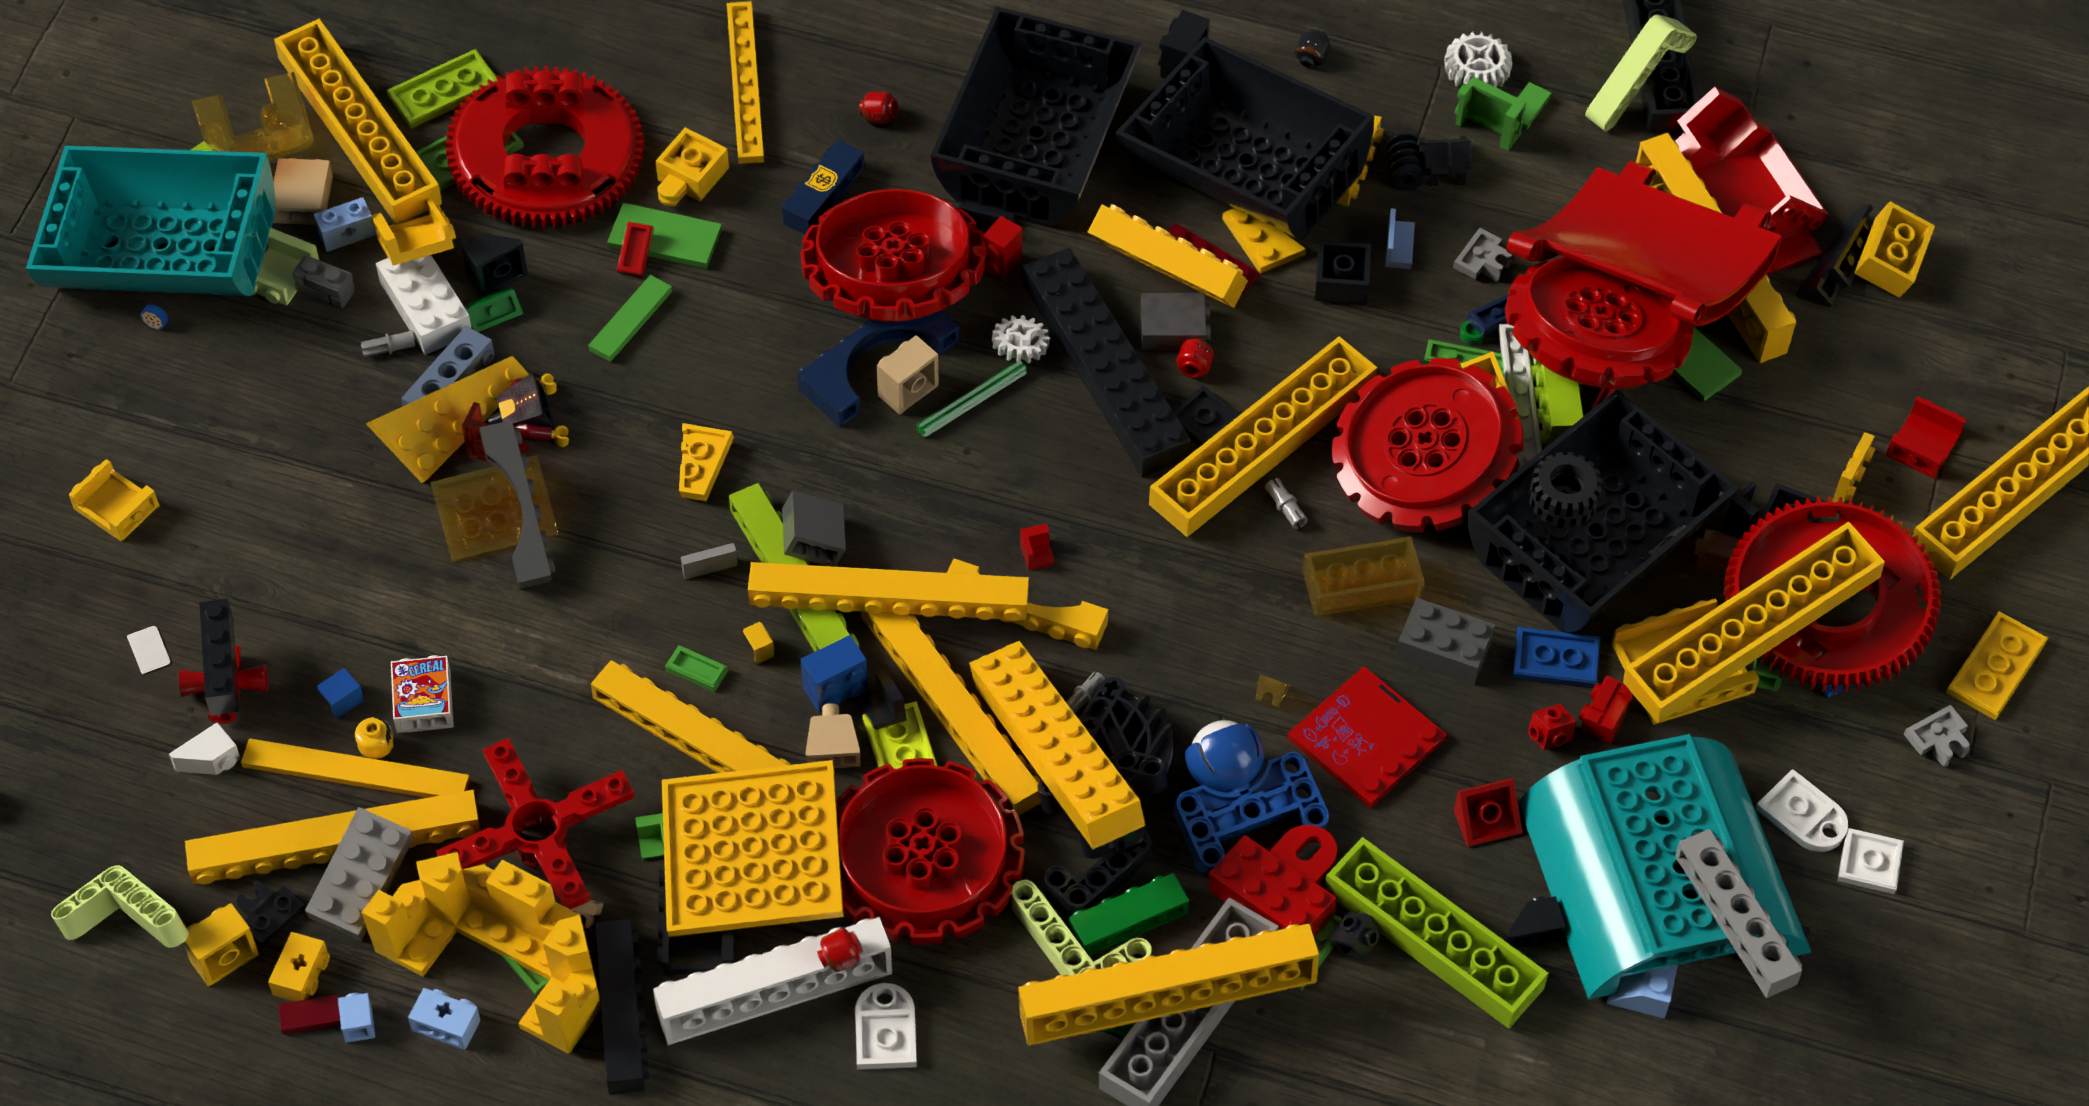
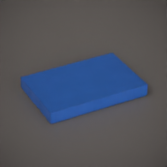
M1517 627L1513 679L1594 688L1595 684L1598 683L1601 637Z

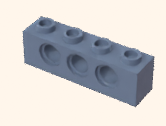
M465 326L401 398L402 405L405 406L488 366L494 358L492 340Z

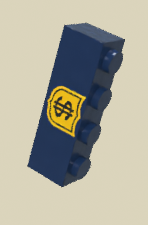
M837 140L832 147H829L819 164H815L812 167L810 175L806 180L798 184L793 196L790 199H786L781 209L783 212V224L803 234H806L811 225H819V217L836 205L864 170V152L841 140Z

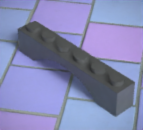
M512 420L480 427V436L486 460L498 468L509 480L517 494L522 509V532L518 546L512 556L518 587L523 589L551 582V573L555 572L552 556L546 557L544 547L549 546L545 530L540 531L538 521H542L539 505H533L531 496L536 495L533 480H527L525 470L529 469L526 453L520 454L518 444L523 443L519 427H513Z

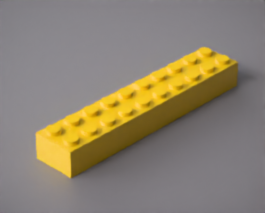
M320 19L274 39L279 60L395 224L408 221L428 211L426 200L432 199L435 205L442 204L439 184Z
M1668 133L1640 142L1636 162L1656 169V175L1653 176L1650 187L1722 213L1718 208L1716 199L1710 196L1703 180L1697 177L1690 161L1684 158L1678 143L1673 141ZM1766 274L1754 290L1727 314L1759 364L1787 354L1796 325L1794 314L1788 311L1781 295L1773 289Z
M1340 336L1337 337L1151 485L1149 505L1182 534L1189 537L1339 416L1349 402L1355 403L1360 399L1357 393L1358 390L1377 375L1378 367Z
M2089 387L1915 527L1912 537L1918 536L1917 545L1925 544L1924 553H1930L1929 561H1934L1935 568L1949 580L2089 466Z
M1847 522L1626 666L1623 683L1655 721L1660 723L1879 579L1885 561L1851 523Z
M1020 641L969 663L975 688L1092 849L1145 826L1141 803L1138 797Z
M1293 924L1278 931L1266 930L1255 936L1245 938L1234 937L1227 942L1218 944L1206 943L1199 948L1190 950L1178 949L1163 956H1147L1140 961L1130 963L1119 962L1112 967L1103 969L1091 968L1080 974L1070 976L1059 975L1052 980L1043 982L1031 981L1019 987L1020 1017L1028 1046L1317 983L1319 953L1310 924Z

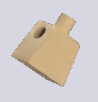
M825 704L822 707V716H813L810 720L806 746V763L833 760L834 768L861 767L860 748L851 715H839V706L837 704Z

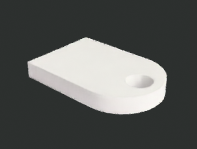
M1793 769L1757 803L1755 810L1799 845L1815 852H1827L1837 848L1843 842L1848 830V819L1843 809ZM1826 828L1832 829L1836 832L1837 837L1829 838L1823 834L1822 830Z
M880 983L869 987L860 995L856 1003L857 1070L917 1067L915 1009L911 996L902 987L891 983ZM881 994H889L893 998L888 1004H881L876 999Z

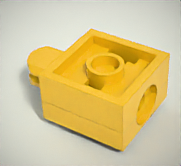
M685 127L656 160L658 181L661 182L657 187L660 202L666 206H675L685 194L700 202L729 169L728 149Z

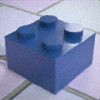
M851 635L801 658L803 689L819 713L822 712V707L825 704L833 703L839 705L851 697L860 696L868 689L867 660Z

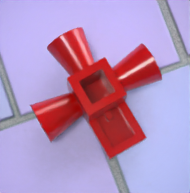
M235 646L239 699L240 688L268 692V670L266 664L241 670L242 651L240 646ZM179 670L181 697L205 691L203 672ZM209 711L208 719L218 724H229L237 718L236 712L211 715Z

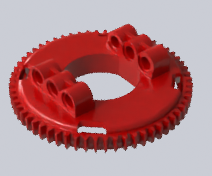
M535 66L532 72L527 67H525L524 72H520L518 69H515V72L510 74L505 72L506 78L504 79L497 75V82L494 83L489 79L487 80L488 87L480 84V92L472 90V97L466 96V103H460V110H455V117H451V124L448 125L445 144L447 164L454 183L457 184L460 191H463L464 197H469L471 204L476 203L477 209L484 207L485 214L492 212L494 219L502 216L503 222L511 219L512 225H515L518 221L521 222L522 227L529 223L534 229L536 224H541L544 229L546 224H552V227L555 228L556 224L562 223L563 227H565L566 222L570 221L575 225L577 219L585 222L586 216H590L593 219L594 212L602 214L603 207L610 209L611 202L617 204L619 197H624L625 191L630 190V186L635 182V177L638 176L639 168H641L644 149L643 133L635 110H631V104L626 103L625 96L619 97L618 90L612 92L611 84L604 88V80L596 83V76L587 79V72L580 75L577 73V69L573 72H568V67H565L563 72H559L558 66H555L553 71H549L548 66H545L543 71H539V68ZM528 124H564L575 130L585 143L579 156L563 154L559 157H552L548 154H537L533 157H526L522 154L508 155L504 148L511 134ZM473 179L483 181L494 190L493 194L491 195L485 191L479 184L474 186ZM607 179L615 180L614 185L609 184L598 194L594 195L592 192Z
M1818 496L1816 503H1811L1809 498H1807L1804 505H1801L1796 500L1794 508L1786 503L1784 511L1777 507L1774 515L1768 512L1765 520L1759 518L1757 526L1751 525L1749 532H1745L1742 540L1738 541L1726 569L1724 581L1725 602L1740 593L1741 589L1751 586L1839 527L1850 522L1885 561L1881 577L1864 588L1867 592L1870 591L1871 595L1876 599V606L1863 620L1849 626L1829 627L1813 621L1763 654L1760 665L1764 666L1770 663V673L1779 669V678L1784 677L1786 674L1790 675L1789 683H1792L1795 678L1800 679V687H1803L1806 681L1811 682L1810 687L1812 690H1814L1816 684H1821L1822 691L1825 692L1827 685H1832L1833 692H1836L1838 685H1842L1844 691L1848 692L1849 685L1853 684L1855 690L1859 691L1861 683H1864L1868 689L1870 688L1871 680L1880 685L1882 676L1887 681H1890L1892 672L1898 676L1900 675L1901 668L1907 670L1909 662L1915 663L1917 654H1923L1924 647H1928L1929 638L1932 639L1934 629L1937 627L1941 607L1940 581L1937 580L1938 571L1934 570L1935 562L1929 561L1930 553H1924L1925 544L1917 545L1918 536L1910 537L1911 528L1902 530V521L1897 524L1893 523V515L1889 518L1884 517V509L1879 514L1874 512V505L1870 509L1864 508L1863 501L1859 506L1853 505V499H1850L1847 504L1842 502L1841 497L1838 499V502H1832L1830 496L1827 502H1821ZM1808 514H1812L1813 518L1836 517V514H1839V520L1836 522L1812 523L1808 520ZM1921 584L1923 603H1927L1926 609H1922L1919 606L1917 585Z

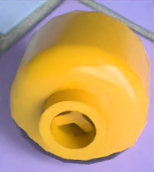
M379 717L367 718L360 722L356 728L355 739L358 749L363 756L379 759L388 755L393 749L394 738L391 727L386 720Z

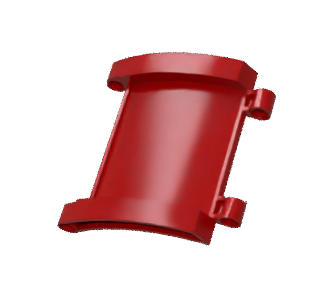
M1631 160L1620 175L1597 167L1582 189L1558 214L1538 227L1513 232L1507 242L1506 251L1527 261L1543 262L1558 255L1572 259L1673 298L1670 311L1674 318L1694 326H1702L1717 321L1728 314L1754 290L1774 264L1782 236L1767 230L1771 221L1770 211L1744 203L1735 218L1650 187L1653 176L1656 175V169Z

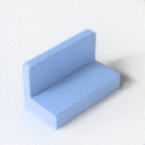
M1391 209L1385 267L1411 270L1415 223L1395 221L1396 209Z

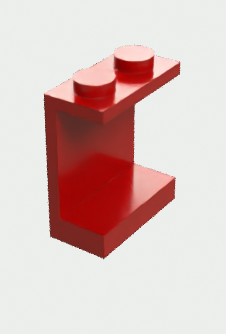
M1917 396L1910 415L1899 433H1895L1892 437L1885 456L1935 479L1959 439L1966 419L1955 412H1950L1934 404L1932 401Z

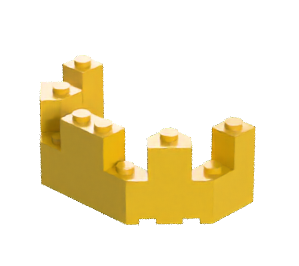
M458 852L416 862L420 880L401 884L393 896L381 890L376 892L361 912L376 953L424 977L456 932L502 956L509 957L519 965L549 980L520 1020V1029L567 1054L571 1053L600 1012L601 1001L581 916L555 901L551 884L504 860H501L495 870L485 865L462 869Z

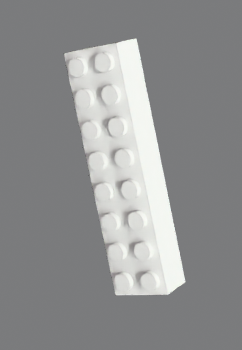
M880 917L863 919L856 925L845 928L849 932L854 931L864 952L860 954V961L857 964L841 972L833 971L830 966L824 968L817 954V951L821 950V938L842 928L839 927L818 937H806L799 943L789 946L781 945L770 952L761 955L752 954L742 961L732 964L724 963L716 967V969L704 973L695 972L685 979L675 982L667 981L659 985V987L653 988L657 1015L667 1045L892 974L891 946Z

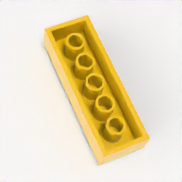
M1111 204L1110 208L1101 205L1088 230V233L1099 243L1232 308L1235 307L1248 282L1242 275L1244 271L1239 269L1236 264L1226 259L1221 263V260L1216 258V255L1202 248L1199 252L1196 247L1192 246V243L1181 237L1176 241V238L1171 236L1168 231L1158 226L1153 230V227L1147 224L1148 222L1135 215L1131 219V216L1126 214L1123 209Z

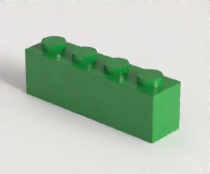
M1174 873L1167 876L1160 875L1144 886L1132 887L1118 897H1109L1090 909L1076 911L1069 917V930L1090 957L1187 915L1189 899Z

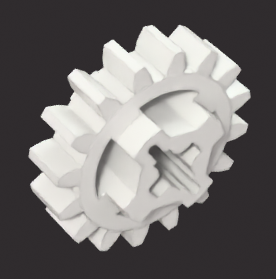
M1013 315L1010 321L1003 318L1001 324L996 323L995 330H993V349H998L999 356L1006 354V360L1008 361L1016 358L1017 363H1020L1021 359H1025L1027 363H1030L1032 357L1040 360V354L1045 355L1049 347V331L1043 329V323L1035 324V318L1029 321L1023 315L1020 319H1016Z

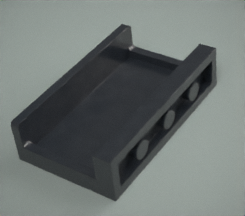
M664 860V869H659V887H664V895L658 896L659 912H663V921H658V938H663V947L657 948L658 964H663L664 974L690 975L695 972L704 973L716 969V967L724 963H735V929L668 936Z

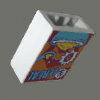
M432 655L428 658H404L399 661H391L393 720L396 732L406 733L453 728L451 671L448 657Z

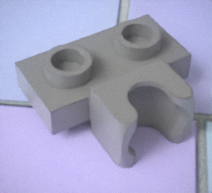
M1479 228L1454 261L1453 268L1475 280L1482 272V275L1498 282L1501 279L1502 269L1510 268L1513 255L1500 247L1502 243L1501 238Z
M1951 705L1910 726L1904 732V736L1920 755L1933 750L1932 754L1943 767L1948 766V761L1952 757L1953 752L1958 757L1963 758L1968 753L1970 747L1969 742L1962 735L1968 725Z

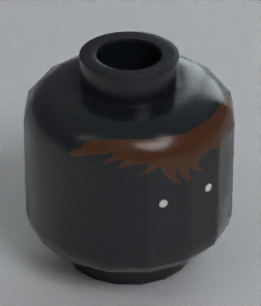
M1311 29L1301 34L1294 53L1302 66L1313 68L1314 66L1324 64L1331 47V43L1327 39L1328 36L1324 32Z

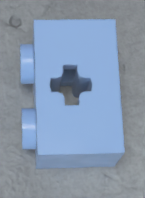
M363 197L314 214L318 234L326 252L376 235L371 213Z
M423 988L408 1017L413 1032L466 1050L481 1021L478 1008L471 1001L466 999H460L459 1001L449 997L448 994L441 990L434 989L431 991Z

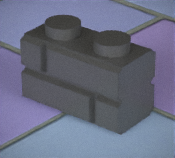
M307 255L302 258L292 274L297 291L324 302L332 303V305L339 308H344L355 291L350 272Z

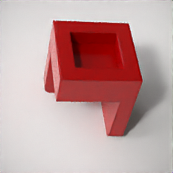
M1047 523L1020 529V546L1028 571L1054 565V558L1049 545Z

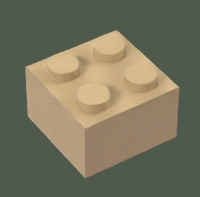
M917 335L909 341L903 342L895 352L883 357L877 364L878 396L899 415L939 386L938 354Z

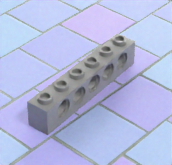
M1710 829L1679 841L1675 855L1676 859L1765 997L1768 998L1796 986L1802 973L1799 959L1790 953L1784 936L1781 932L1776 931L1772 925L1769 913L1765 908L1760 907L1755 899L1752 887L1749 884H1745L1740 876L1737 864L1728 858L1722 841L1718 837L1715 838ZM1705 863H1710L1714 866H1708ZM1720 886H1725L1730 890L1722 889ZM1736 910H1742L1745 913L1742 914L1737 912ZM1751 933L1758 934L1760 937H1754ZM1766 957L1774 958L1776 961H1770Z

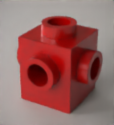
M1557 704L1533 712L1528 734L1544 751L1571 742L1577 721L1562 704Z

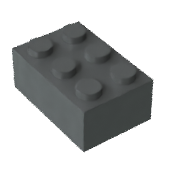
M1416 597L1398 640L1395 659L1475 685L1492 643L1495 624Z

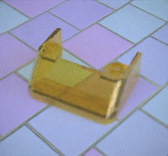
M291 72L265 78L271 104L263 106L260 111L262 128L235 137L222 94L192 100L200 131L206 145L214 151L267 153L269 161L310 148L313 143V133L295 73Z

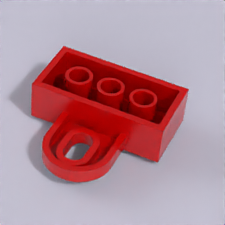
M1301 825L1289 830L1270 851L1244 835L1209 872V892L1224 902L1228 898L1233 899L1278 925V930L1285 929L1293 924H1310L1313 937L1315 938L1336 915V897L1318 885L1335 866L1337 860L1336 842L1328 831L1315 825ZM1311 842L1318 843L1321 846L1315 855L1307 861L1300 860L1297 857L1301 850Z

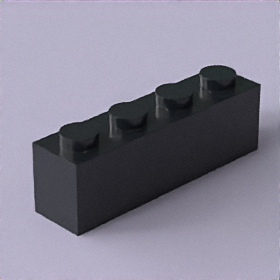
M228 599L199 602L204 689L210 714L218 715L240 712L234 620Z

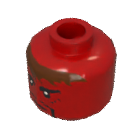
M871 91L865 95L864 100H861L859 111L869 124L888 125L898 116L899 104L897 99L889 92Z
M1188 339L1183 342L1180 348L1177 366L1189 378L1204 376L1211 367L1214 350L1203 339Z
M841 928L821 938V950L817 951V954L824 968L830 966L833 971L841 972L857 964L860 961V954L864 951L856 933Z

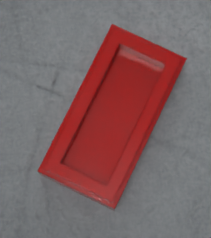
M627 222L616 270L618 273L638 277L644 276L654 233L652 225Z

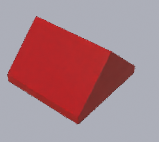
M1513 778L1458 791L1454 813L1468 847L1523 834Z

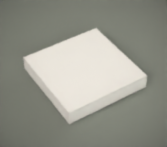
M1848 828L1844 838L1837 881L1895 894L1904 841Z

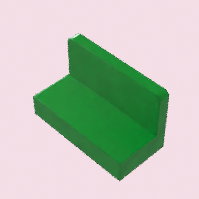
M508 287L463 305L469 314L471 328L477 332L523 314L514 289Z

